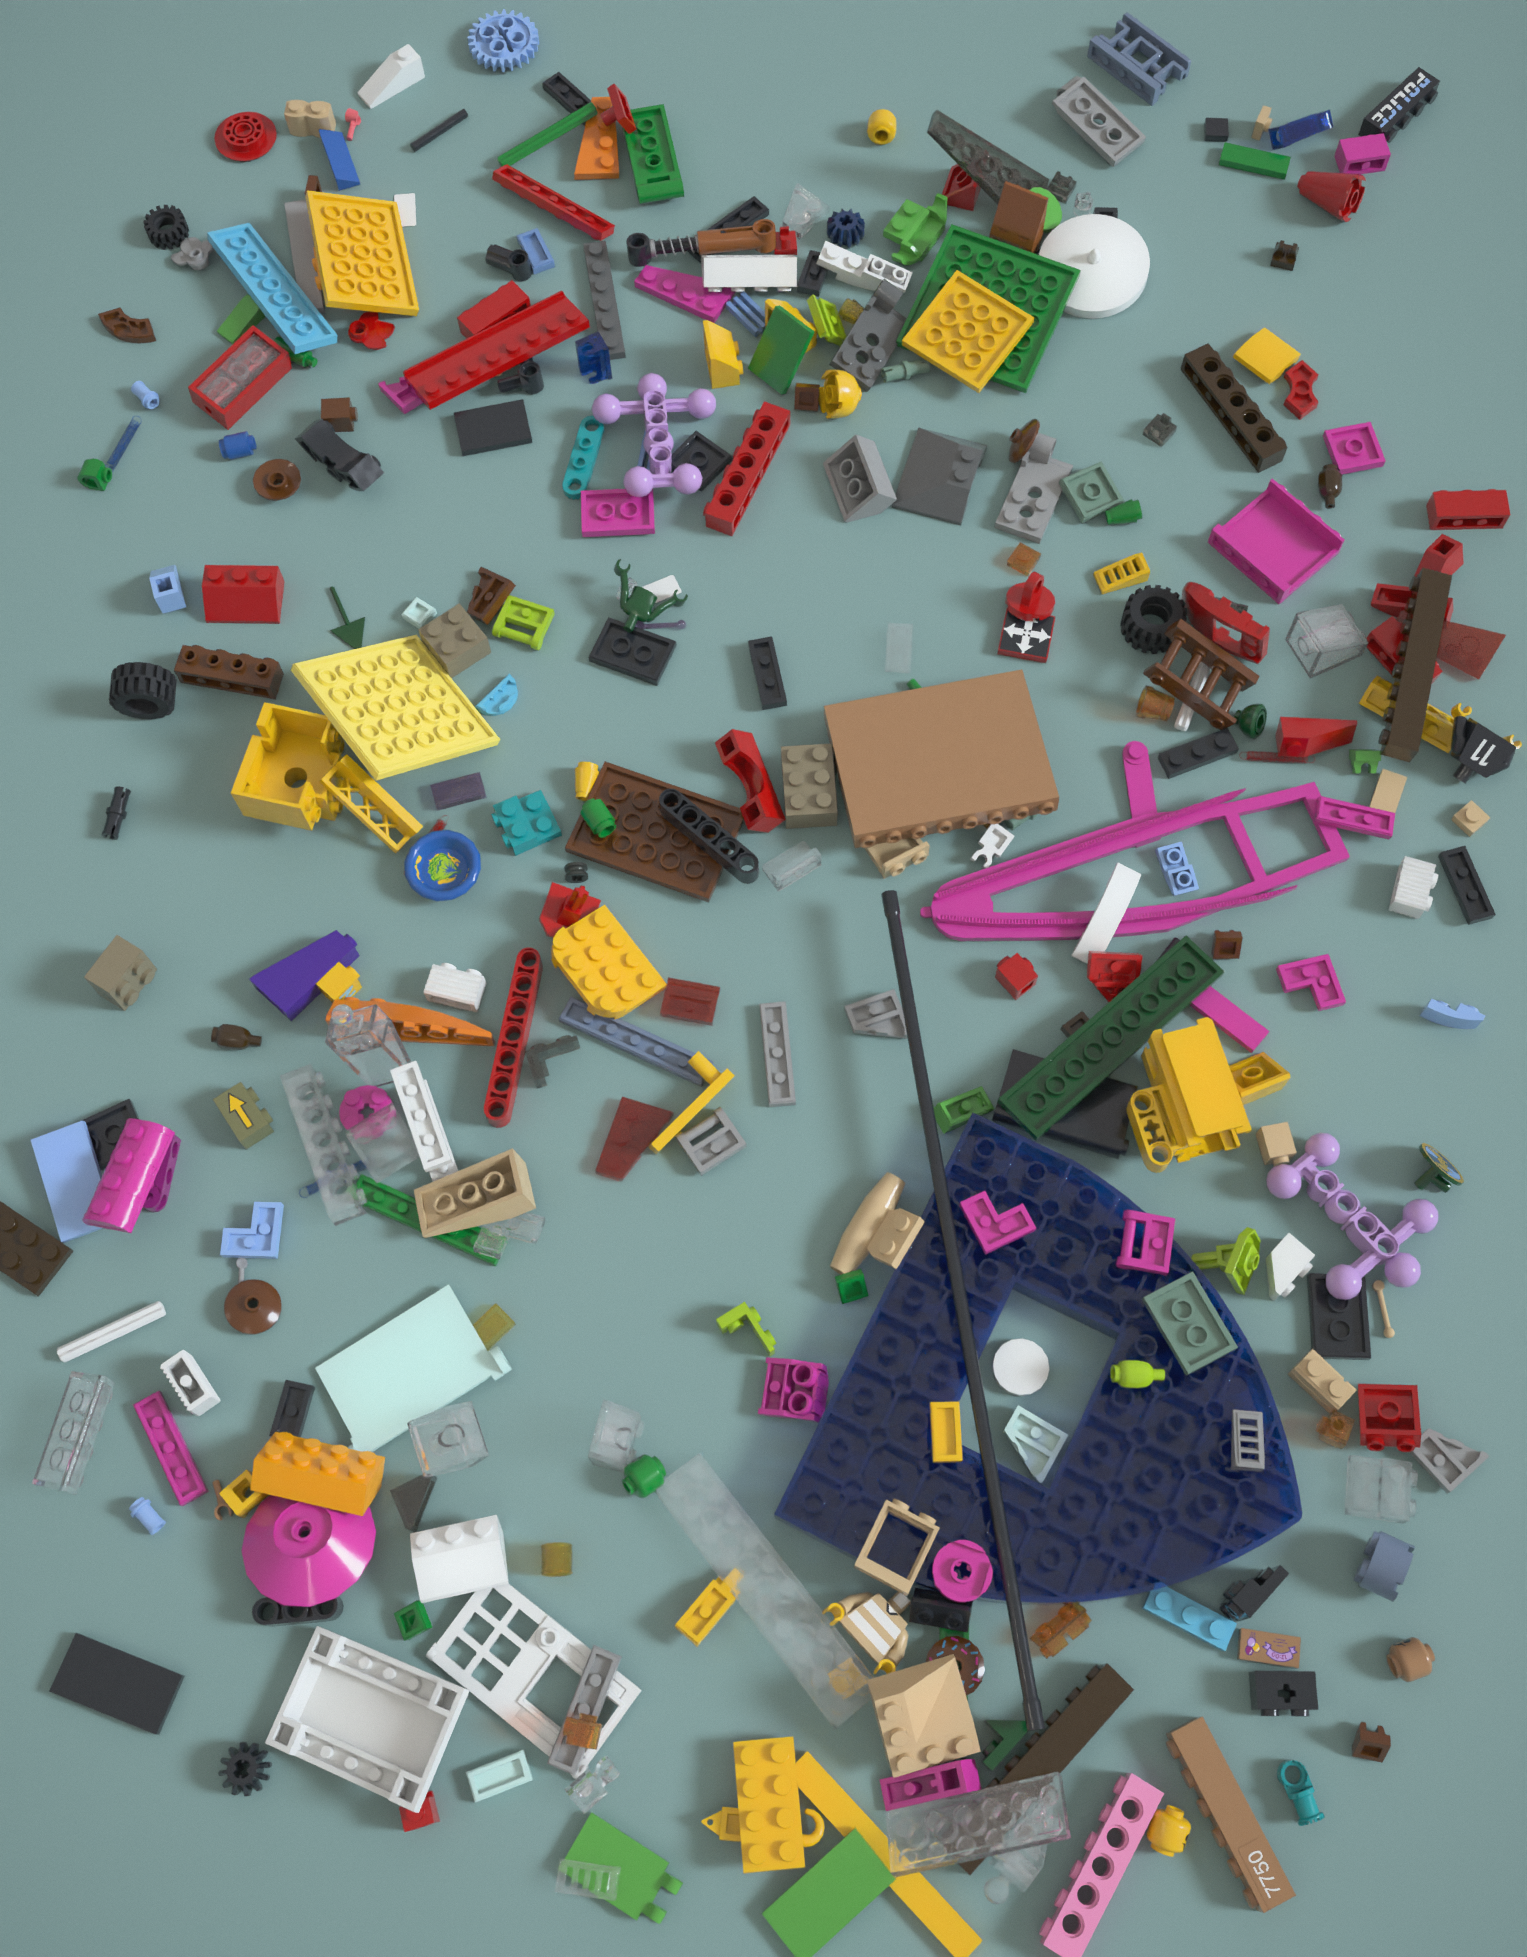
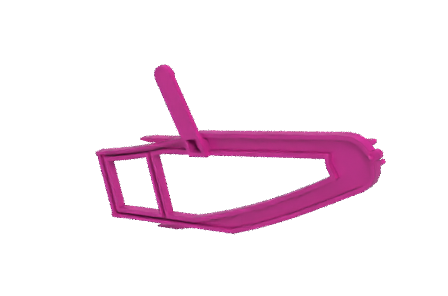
M1132 741L1127 743L1122 751L1131 819L953 879L940 886L933 896L931 906L921 908L920 916L932 918V922L940 933L949 939L958 941L1079 940L1082 933L1085 932L1094 911L993 912V902L990 896L1132 847L1144 846L1160 840L1161 837L1190 827L1221 819L1225 822L1251 879V883L1218 896L1169 904L1127 908L1113 937L1169 932L1221 910L1270 900L1295 890L1297 885L1272 892L1269 891L1345 862L1349 859L1350 855L1336 827L1314 823L1316 801L1321 796L1315 782L1257 797L1224 803L1246 790L1244 788L1177 811L1157 813L1148 749L1143 743ZM1303 801L1327 852L1267 876L1239 816Z

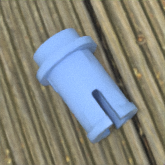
M136 381L132 385L131 392L141 400L145 408L155 409L159 405L158 394L146 387L142 381Z
M141 1497L129 1507L130 1515L132 1518L136 1517L149 1533L154 1535L166 1522L150 1506L151 1501Z

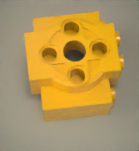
M264 702L256 723L261 736L252 735L231 790V795L243 816L312 831L315 822L317 823L320 818L335 821L337 814L342 812L344 805L319 781L342 758L341 754L344 751L345 741L326 715ZM335 772L329 781L337 788H344V779ZM306 780L305 784L301 787L292 788L296 781Z

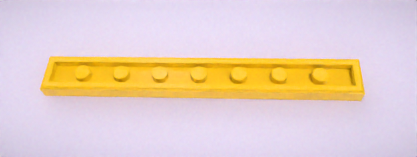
M807 1751L796 1762L797 1782L801 1791L844 1837L856 1827L896 1877V1880L889 1885L892 1890L954 1957H969L983 1940Z

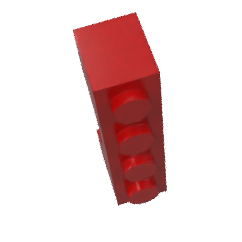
M731 729L717 740L715 745L722 763L739 777L746 790L747 800L740 807L748 830L769 833L786 820L753 734Z

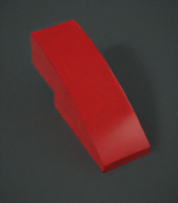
M1377 583L1371 606L1396 618L1407 619L1408 613L1404 610L1412 591H1409V587ZM1448 597L1442 627L1445 630L1448 629L1453 613V598Z

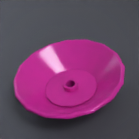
M270 1495L260 1503L246 1525L241 1550L246 1575L262 1595L284 1606L312 1607L335 1599L359 1580L371 1560L376 1528L370 1507H368L363 1516ZM305 1530H309V1531H310V1533L308 1534V1536H306V1537H300V1535H301V1533H302L303 1531H305Z

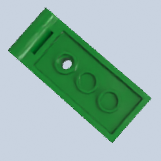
M664 104L630 109L637 130L628 134L622 127L639 204L684 197L683 182Z

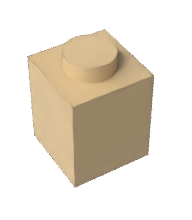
M1288 1122L1262 1126L1255 1134L1264 1165L1273 1164L1274 1167L1280 1164L1287 1165L1297 1153Z

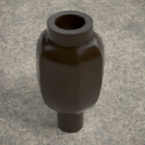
M1334 464L1324 465L1318 475L1319 493L1325 499V508L1327 509L1335 507V498L1340 495L1342 490V474Z
M222 1024L219 1027H213L211 1042L217 1043L220 1048L243 1050L250 1045L260 1047L262 1036L251 1035L248 1029L238 1025Z

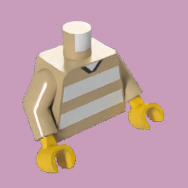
M897 1591L888 1601L879 1593L876 1595L870 1592L853 1594L837 1603L830 1604L822 1611L823 1614L831 1612L834 1620L829 1624L833 1626L839 1622L877 1664L874 1669L875 1675L878 1670H883L886 1674L896 1671V1667L905 1655L909 1637L905 1629L908 1624L900 1616L911 1604L904 1594Z

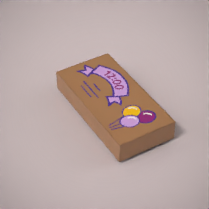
M1240 1628L1237 1659L1298 1669L1301 1637Z

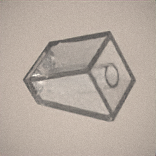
M1343 604L1297 613L1285 638L1310 679L1362 656L1368 645L1366 635L1358 629L1352 614L1345 609Z

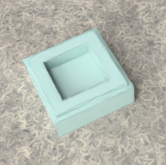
M416 597L401 615L405 621L420 629L434 618L437 611L434 607Z

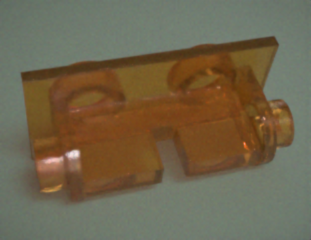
M1073 1601L1061 1607L1058 1615L1051 1621L1041 1624L1036 1629L1035 1634L1029 1639L1040 1647L1039 1651L1046 1659L1049 1656L1054 1657L1068 1645V1642L1063 1637L1066 1632L1074 1640L1089 1628L1088 1624L1092 1620L1086 1613L1087 1610Z

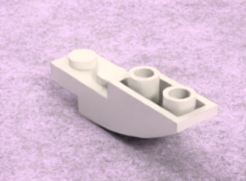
M825 241L816 263L836 272L837 276L835 279L875 291L885 278L905 293L913 273L872 254L866 259Z

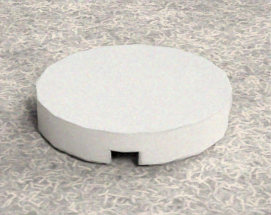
M1023 1338L1013 1339L1003 1344L995 1353L992 1370L1000 1388L1008 1394L1020 1397L1031 1395L1040 1390L1047 1380L1049 1363L1043 1349L1036 1343Z

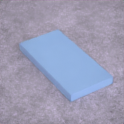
M80 1121L31 1139L61 1242L66 1243L103 1229L86 1225L82 1221L94 1196L96 1187L102 1178L86 1122Z

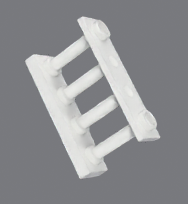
M417 1061L390 1070L425 1172L430 1173L433 1182L457 1172L458 1168L427 1080H423Z

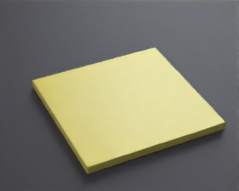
M417 635L292 665V673L376 781L497 746L500 741L497 734Z

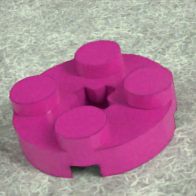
M365 1085L346 1092L344 1100L340 1105L339 1117L345 1129L352 1136L361 1140H372L380 1137L388 1126L390 1128L395 1118V1107L385 1090L376 1086ZM369 1106L370 1109L374 1110V1113L369 1114V1118L364 1119L363 1114H360L361 1110Z
M957 1540L948 1543L939 1550L934 1558L932 1565L934 1585L949 1600L959 1603L974 1601L986 1592L992 1580L993 1569L986 1552L972 1541ZM961 1563L967 1564L966 1569L970 1571V1576H964L960 1580L957 1578V1573L954 1572V1566L960 1567Z

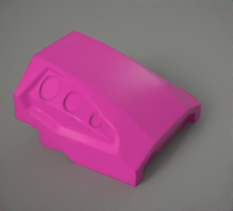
M766 1357L765 1363L768 1366L762 1406L758 1408V1414L819 1423L825 1412L829 1386L827 1366L822 1363L795 1359Z

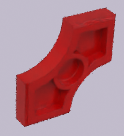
M1303 360L1284 374V378L1290 387V394L1285 399L1283 405L1299 420L1317 408L1319 403L1312 391V384L1317 380L1319 374Z

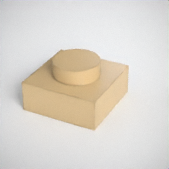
M1263 105L1251 138L1260 141L1263 132L1268 133L1273 120L1269 118L1272 108Z
M1471 800L1451 820L1471 837L1488 822L1490 817Z

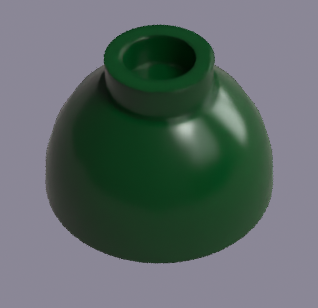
M1257 703L1246 706L1243 710H1237L1234 718L1237 719L1235 725H1239L1240 730L1246 736L1256 739L1262 734L1266 724L1267 710L1265 706Z

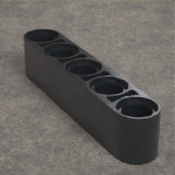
M670 788L660 794L661 815L740 882L750 884L757 880L759 877V861L754 853L678 790ZM670 802L677 803L674 807L666 806ZM687 818L696 819L692 823L685 822ZM709 833L715 835L713 838L710 839L703 837L704 835ZM727 849L734 851L730 855L723 854L722 852ZM745 865L753 867L749 871H744L741 868Z

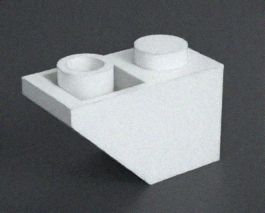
M1290 1233L1265 1258L1269 1297L1273 1301L1280 1295L1286 1298L1295 1287L1292 1281L1297 1275L1303 1278L1313 1267L1309 1262L1315 1254Z

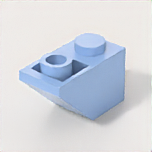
M176 565L151 571L149 579L154 599L161 612L164 614L185 608L186 603Z

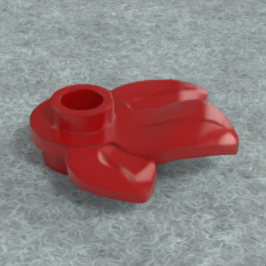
M368 311L363 313L359 320L350 324L348 335L355 343H363L366 348L379 350L387 346L384 339L392 335L395 326L388 322L379 321L378 312Z

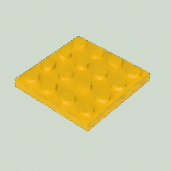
M956 270L902 339V345L977 393H980L1034 323V317Z

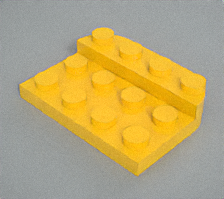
M605 905L568 928L562 927L553 938L551 961L555 969L557 967L560 968L587 1003V1010L594 1016L597 1014L607 1018L614 1017V1020L619 1019L667 987L663 978Z

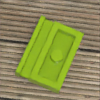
M815 295L810 296L807 299V303L819 337H824L829 343L841 346L846 338V333L836 305L822 298L817 300Z

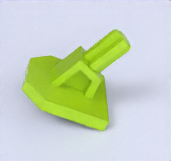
M1246 1227L1238 1235L1236 1243L1216 1246V1251L1193 1254L1191 1256L1192 1267L1194 1270L1220 1268L1226 1274L1236 1293L1245 1295L1252 1274L1259 1263L1261 1240L1255 1229Z

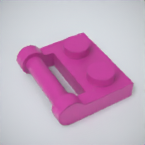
M1125 1210L1123 1213L1125 1226L1121 1255L1117 1257L1116 1266L1122 1269H1135L1167 1276L1169 1273L1176 1218ZM1136 1223L1144 1224L1140 1259L1132 1258Z

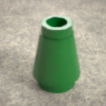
M1130 499L1105 511L1107 524L1137 523V520L1142 519L1139 500L1133 501Z

